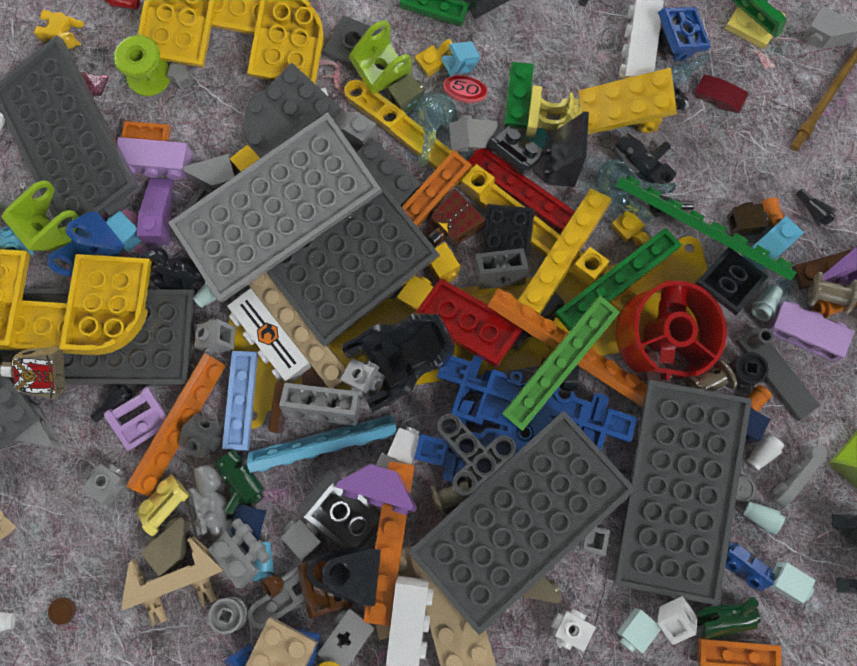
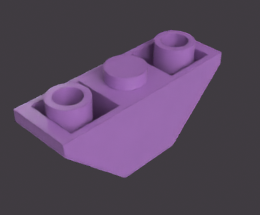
M373 464L340 480L336 485L337 488L343 489L342 495L357 499L358 495L368 497L367 503L382 507L383 502L393 505L392 511L404 515L408 514V510L416 512L417 509L401 475L396 471Z

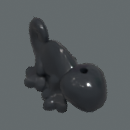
M151 248L140 257L152 261L151 272L163 275V277L155 278L153 284L160 289L194 290L196 295L197 289L193 286V283L205 280L192 259L187 257L169 258L168 253L162 248Z

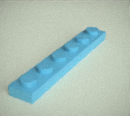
M393 414L361 422L357 426L349 425L250 451L247 458L249 472H263L281 464H292L296 460L312 459L319 456V454L327 452H339L349 446H362L368 441L388 439L397 433Z

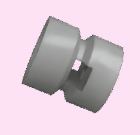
M238 596L220 599L209 610V625L215 632L224 635L240 630L249 621L248 611L250 607L246 600Z

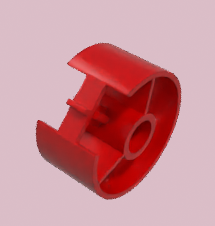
M668 280L635 295L624 305L617 319L615 335L617 347L623 360L634 372L660 374V380L665 381L670 380V376H674V379L698 376L709 370L718 361L724 350L727 328L723 311L709 292L690 282ZM654 293H661L657 318L650 320L646 324L643 332L644 340L640 341L639 318L642 308L650 296ZM687 307L691 310L695 319L690 314L686 313ZM698 329H699V342L696 340V337H697V334H698ZM648 345L652 350L660 351L659 362L674 364L675 350L691 363L682 371L659 368L649 358L643 346Z

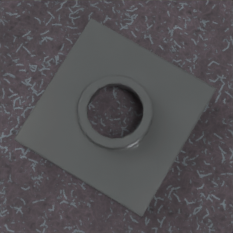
M343 15L323 51L324 55L354 67L349 59V55L355 46L346 44L348 36L354 35V37L361 39L371 26ZM376 30L372 36L377 35L381 30Z

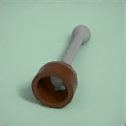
M313 553L310 556V559L305 561L304 563H308L312 558L318 556L319 554ZM296 567L282 577L272 574L261 580L267 595L271 599L279 595L283 591L284 581L298 573V568Z

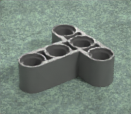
M445 414L438 421L437 431L440 438L465 465L455 475L452 483L453 490L458 496L467 497L471 495L511 459L515 453V442L508 436H499L485 448L457 416ZM445 422H452L455 424L456 430L453 433H445L442 430V425ZM462 441H469L473 445V451L464 453L460 450L459 444ZM505 443L508 445L510 453L504 456L500 455L496 450V445ZM486 460L489 462L491 470L487 473L480 472L477 469V462ZM461 477L468 478L472 484L471 488L467 491L459 489L457 486L458 479Z

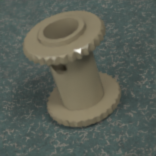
M818 272L809 288L808 303L813 306L817 300L840 304L843 305L844 313L848 314L853 310L857 302V280H853L849 286L824 281L823 273Z
M718 359L713 365L714 369L698 378L693 376L685 377L684 382L686 387L714 392L723 386L731 390L735 389L737 380L730 366L722 359Z
M464 477L465 481L457 484L459 489L467 491L471 488L472 484L468 478ZM434 484L431 485V495L442 519L446 517L445 510L460 505L467 498L458 496L452 486L436 491Z

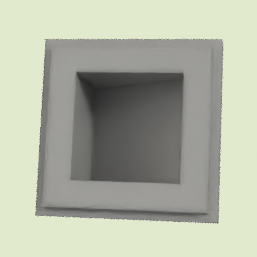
M595 527L581 540L580 550L606 556L610 530Z

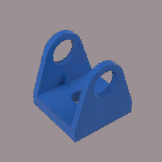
M97 211L88 212L67 224L65 231L72 241L50 253L46 262L54 272L72 277L76 254L118 257L125 245ZM73 228H79L77 233L73 231ZM58 258L66 261L71 269L59 267L53 259Z

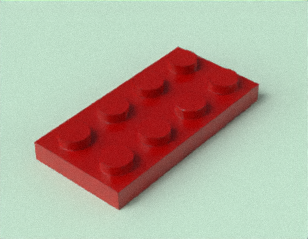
M441 278L415 312L440 315L455 344L498 368L523 331L522 328L488 307L484 302Z

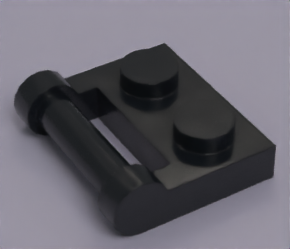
M510 125L499 135L493 137L486 145L488 151L491 153L494 151L515 167L517 173L521 176H524L545 154L544 150Z

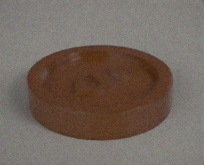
M309 368L302 375L303 385L325 387L326 385L314 368Z
M65 597L54 600L48 608L50 621L57 625L70 622L76 612L74 602Z

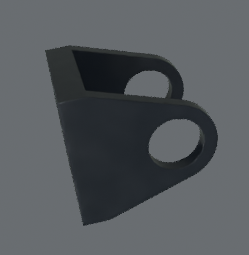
M348 547L315 556L307 565L306 577L311 585L345 601L375 606L381 550ZM319 561L327 562L322 572L323 582L316 581L313 576V568Z

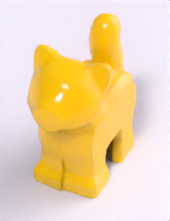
M42 10L40 18L41 20H47L46 27L36 26L34 34L41 42L46 43L57 35L63 38L69 50L75 46H81V43L75 38L74 34L69 31L71 26L75 28L84 27L82 20H76L61 12L53 13L48 10Z

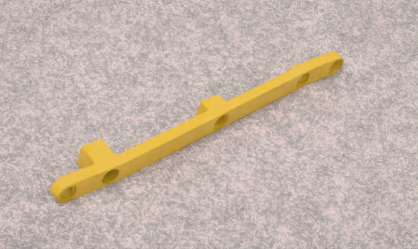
M352 80L346 84L344 92L349 104L373 120L433 169L436 170L452 152L451 149L378 92L371 94L364 82ZM354 89L362 90L361 95L357 97L351 96L350 93ZM393 113L396 115V118L393 121L384 120L385 115ZM477 164L474 167L472 166L456 185L457 188L486 211L487 204L525 208L494 184L495 177ZM475 183H482L483 185H482V186H474L473 184H475ZM535 216L531 246L547 257L560 234ZM589 247L585 253L580 251L566 274L583 287L588 288L608 272L606 269L609 260ZM629 288L610 304L621 312L624 307L621 304V299L623 297L632 298L638 293Z

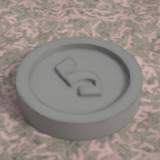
M740 476L736 500L747 502L755 496L756 487L750 478Z

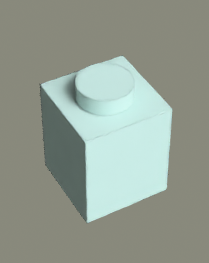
M777 562L772 571L775 574L772 581L775 583L770 588L793 602L804 603L809 600L814 592L813 585L816 580L789 563Z
M635 608L616 633L622 637L620 643L633 653L636 649L643 654L661 628L642 610Z

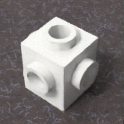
M573 608L571 612L564 609L561 614L558 612L551 624V627L554 628L552 634L558 637L556 643L569 650L574 646L583 652L596 627L584 621L586 615ZM573 625L574 629L569 633V627Z

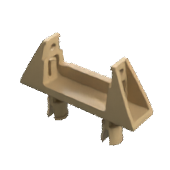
M194 536L187 540L192 550L195 565L186 566L147 582L143 571L139 568L137 558L129 562L121 607L122 611L138 604H145L151 626H155L159 620L161 623L168 620L160 597L189 584L195 585L201 607L208 603L207 597L210 603L217 601V597L209 578L224 570L208 551L209 548Z

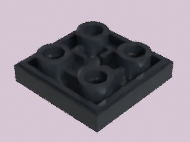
M487 204L482 252L524 248L525 256L530 257L535 209Z

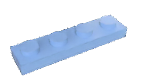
M232 351L222 444L223 450L249 451L258 364L257 352Z

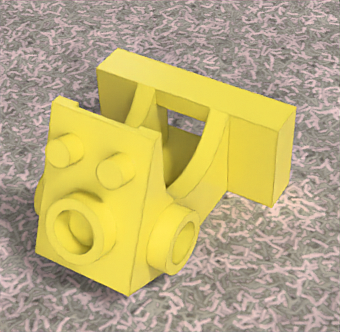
M533 85L526 136L535 138L537 127L555 131L580 115L582 109L578 107L579 100L574 98L573 93H570L568 98L562 99L560 103H550L541 97L542 86ZM547 114L560 115L558 120L546 118Z

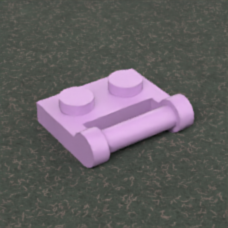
M149 386L142 389V393L116 409H109L104 412L106 420L127 451L157 434L167 417L166 412ZM146 401L151 408L123 425L120 423V417Z

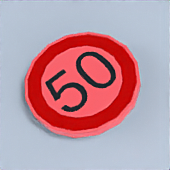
M454 75L453 77H448L443 84V90L447 95L456 101L466 102L467 104L483 101L488 94V89L484 83L469 76Z

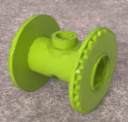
M132 35L119 42L114 50V64L126 76L131 90L138 95L147 97L162 93L170 83L167 76L169 66L166 61L160 60V50L157 44L144 35Z

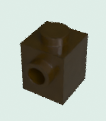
M746 202L734 207L727 215L731 236H734L735 233L741 236L760 234L768 226L769 218L767 212L764 211L763 203L753 205V202Z

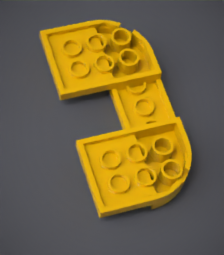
M308 0L144 1L138 35L149 37L157 44L160 50V60L204 68L211 28L213 27L254 35L247 71L248 76L274 81L292 62L316 84L322 48H324V32L321 19Z
M0 249V349L22 351L25 349L60 346L59 349L66 354L102 355L114 352L127 345L143 327L148 312L145 309L152 265L150 259L76 254L67 303L22 301L31 254L27 251Z

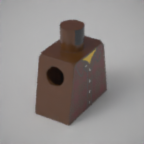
M454 188L432 214L431 225L434 230L427 235V238L435 247L444 239L452 247H455L484 229L486 219Z

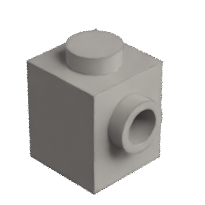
M302 519L298 521L292 520L283 529L285 534L281 536L282 540L301 561L306 560L324 543L317 535L319 529L311 522H305Z

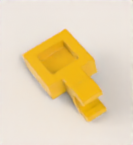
M450 39L445 40L438 49L432 45L415 56L416 63L427 77L445 67L441 60L442 56L453 55L449 48V45L453 44Z
M630 209L611 223V228L625 243L632 239L637 247L640 248L651 239L647 233L642 232L645 225Z

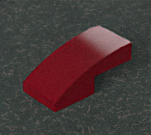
M706 74L703 75L695 90V98L716 102L718 109L734 113H740L749 96V93L728 81Z

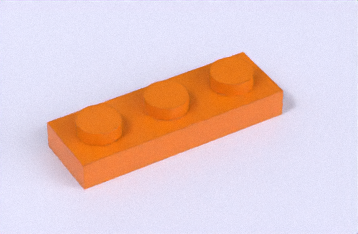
M698 638V666H781V646Z

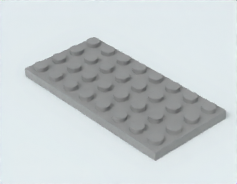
M327 112L168 223L218 301L222 303L383 191Z

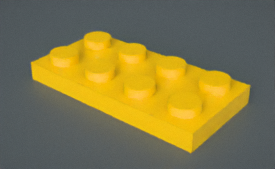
M671 67L578 90L582 113L589 112L588 135L677 114Z

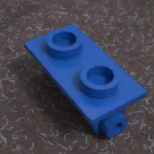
M729 542L726 569L737 574L750 587L757 589L759 592L774 585L775 582L772 579L775 574L772 573L770 567L756 557L749 563L748 559L751 553L737 542Z

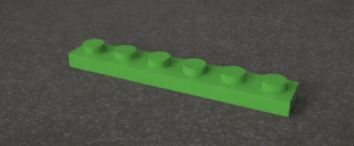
M598 296L501 414L523 431L620 311L602 296Z

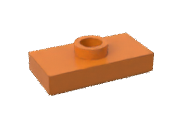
M124 121L121 138L169 142L171 127L168 124Z

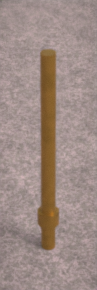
M857 46L806 123H802L797 130V136L790 145L793 151H798L804 141L810 138L814 132L815 124L856 64Z

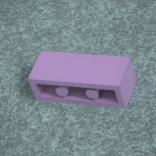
M118 137L117 144L133 175L143 174L150 178L166 176L173 180L188 178L183 167L191 165L193 152L187 143Z
M783 301L778 305L776 314L770 319L767 329L773 332L774 337L832 362L845 358L855 332L846 328L847 326L841 322L825 319L822 314L806 311L800 308L797 303Z

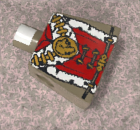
M60 346L22 350L12 358V362L2 363L0 368L1 376L13 377L14 387L17 392L56 400L66 391L63 351L59 349Z

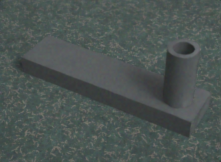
M757 326L735 342L744 354L755 352L765 358L769 367L768 376L765 378L766 382L797 421L801 420L818 408L820 404L770 343L774 339L773 332L767 328L760 330Z

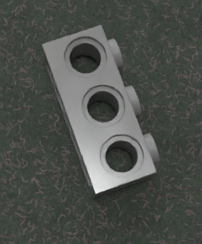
M284 383L279 406L284 417L357 426L361 400L359 392Z

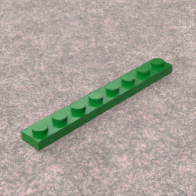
M627 175L626 178L621 176L616 184L622 190L790 281L797 273L791 268L793 263L782 257L775 260L769 256L771 253L769 250L760 245H757L756 248L751 247L747 244L749 240L737 233L734 236L725 232L726 227L713 221L712 225L703 221L705 216L693 209L688 213L681 209L682 203L672 198L669 201L664 200L660 197L661 192L650 186L647 190L640 187V181L630 175Z

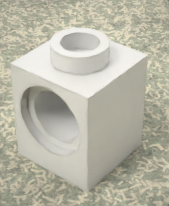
M406 426L405 430L399 427L387 455L403 464L413 465L420 432Z
M681 596L660 606L657 624L672 645L696 635L698 617L684 597Z

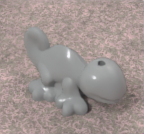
M202 465L194 470L198 491L195 488L186 490L190 495L186 499V503L191 513L192 525L196 535L206 534L208 529L214 537L219 538L225 531L230 532L233 519H226L228 513L223 510L228 501L216 491L222 482L219 472L211 466Z

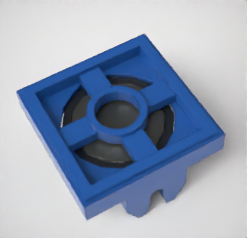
M696 7L662 8L658 12L661 26H663L659 33V43L667 53L673 56L674 61L679 59L684 61L696 52H706L711 48Z

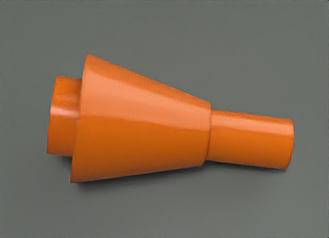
M817 300L816 304L813 305V311L822 314L825 319L843 310V305Z

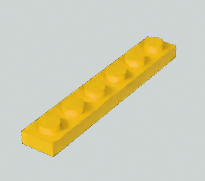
M590 188L518 300L519 302L532 307L536 313L541 315L611 204L612 198Z

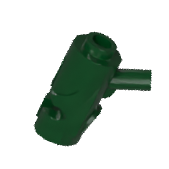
M231 450L215 463L224 483L228 482L231 486L230 493L232 497L223 510L230 515H233L241 501L244 505L250 503L251 506L259 503L264 498L262 493L265 491V488L255 475L249 472L248 466L238 468L243 460L235 450Z
M750 597L741 604L712 606L697 611V626L704 625V631L701 632L702 638L709 639L719 637L720 635L726 636L757 629L758 623L761 622L760 613L757 609L759 606L758 601L754 597Z

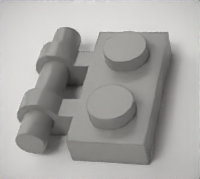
M238 518L232 522V526L236 530L235 535L225 531L208 551L236 588L243 589L260 571L255 561L259 559L264 564L270 559V555L266 552V546L263 542L258 541L254 537L251 527L248 524H244ZM243 542L250 548L248 553L241 545Z

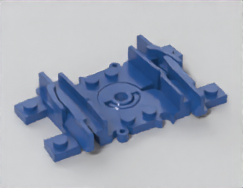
M452 355L447 365L439 369L437 378L460 386L451 414L457 416L465 426L467 420L468 423L481 428L483 420L500 425V429L486 428L482 433L471 432L485 448L499 436H508L515 442V455L562 411L568 414L600 450L602 449L605 436L627 443L631 442L638 418L613 409H606L609 398L606 395L596 393L593 395L591 402L577 398L572 391L568 399H562L559 397L560 387H558L525 427L529 430L530 435L527 438H523L520 434L521 430L501 414L527 383H521L523 379L521 372H512L510 379H508L505 373L492 369L491 371H485L483 380L478 379L477 375L483 359L474 355L472 362ZM518 376L519 379L515 380L513 377ZM470 391L481 394L482 396L473 408L471 415H468L474 401H466L464 398ZM447 429V433H453L455 431L452 429ZM420 434L414 460L445 467L443 479L453 483L455 475L465 467L464 463L442 439ZM462 441L459 444L462 452L470 453L473 451L471 442ZM505 443L496 445V450L500 455L504 456L510 453V449ZM480 460L476 464L477 469L482 473L491 470V466L486 460Z

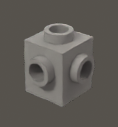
M209 319L208 322L197 324L194 348L202 350L210 356H218L221 352L233 350L236 327L219 319Z
M352 358L340 380L352 387L350 391L359 392V396L363 398L365 394L370 397L377 394L386 376L378 371L380 367L368 360L364 364Z
M113 463L110 466L100 464L89 473V480L81 490L100 504L111 505L115 499L123 495L127 488L125 485L129 479L123 476L125 471Z

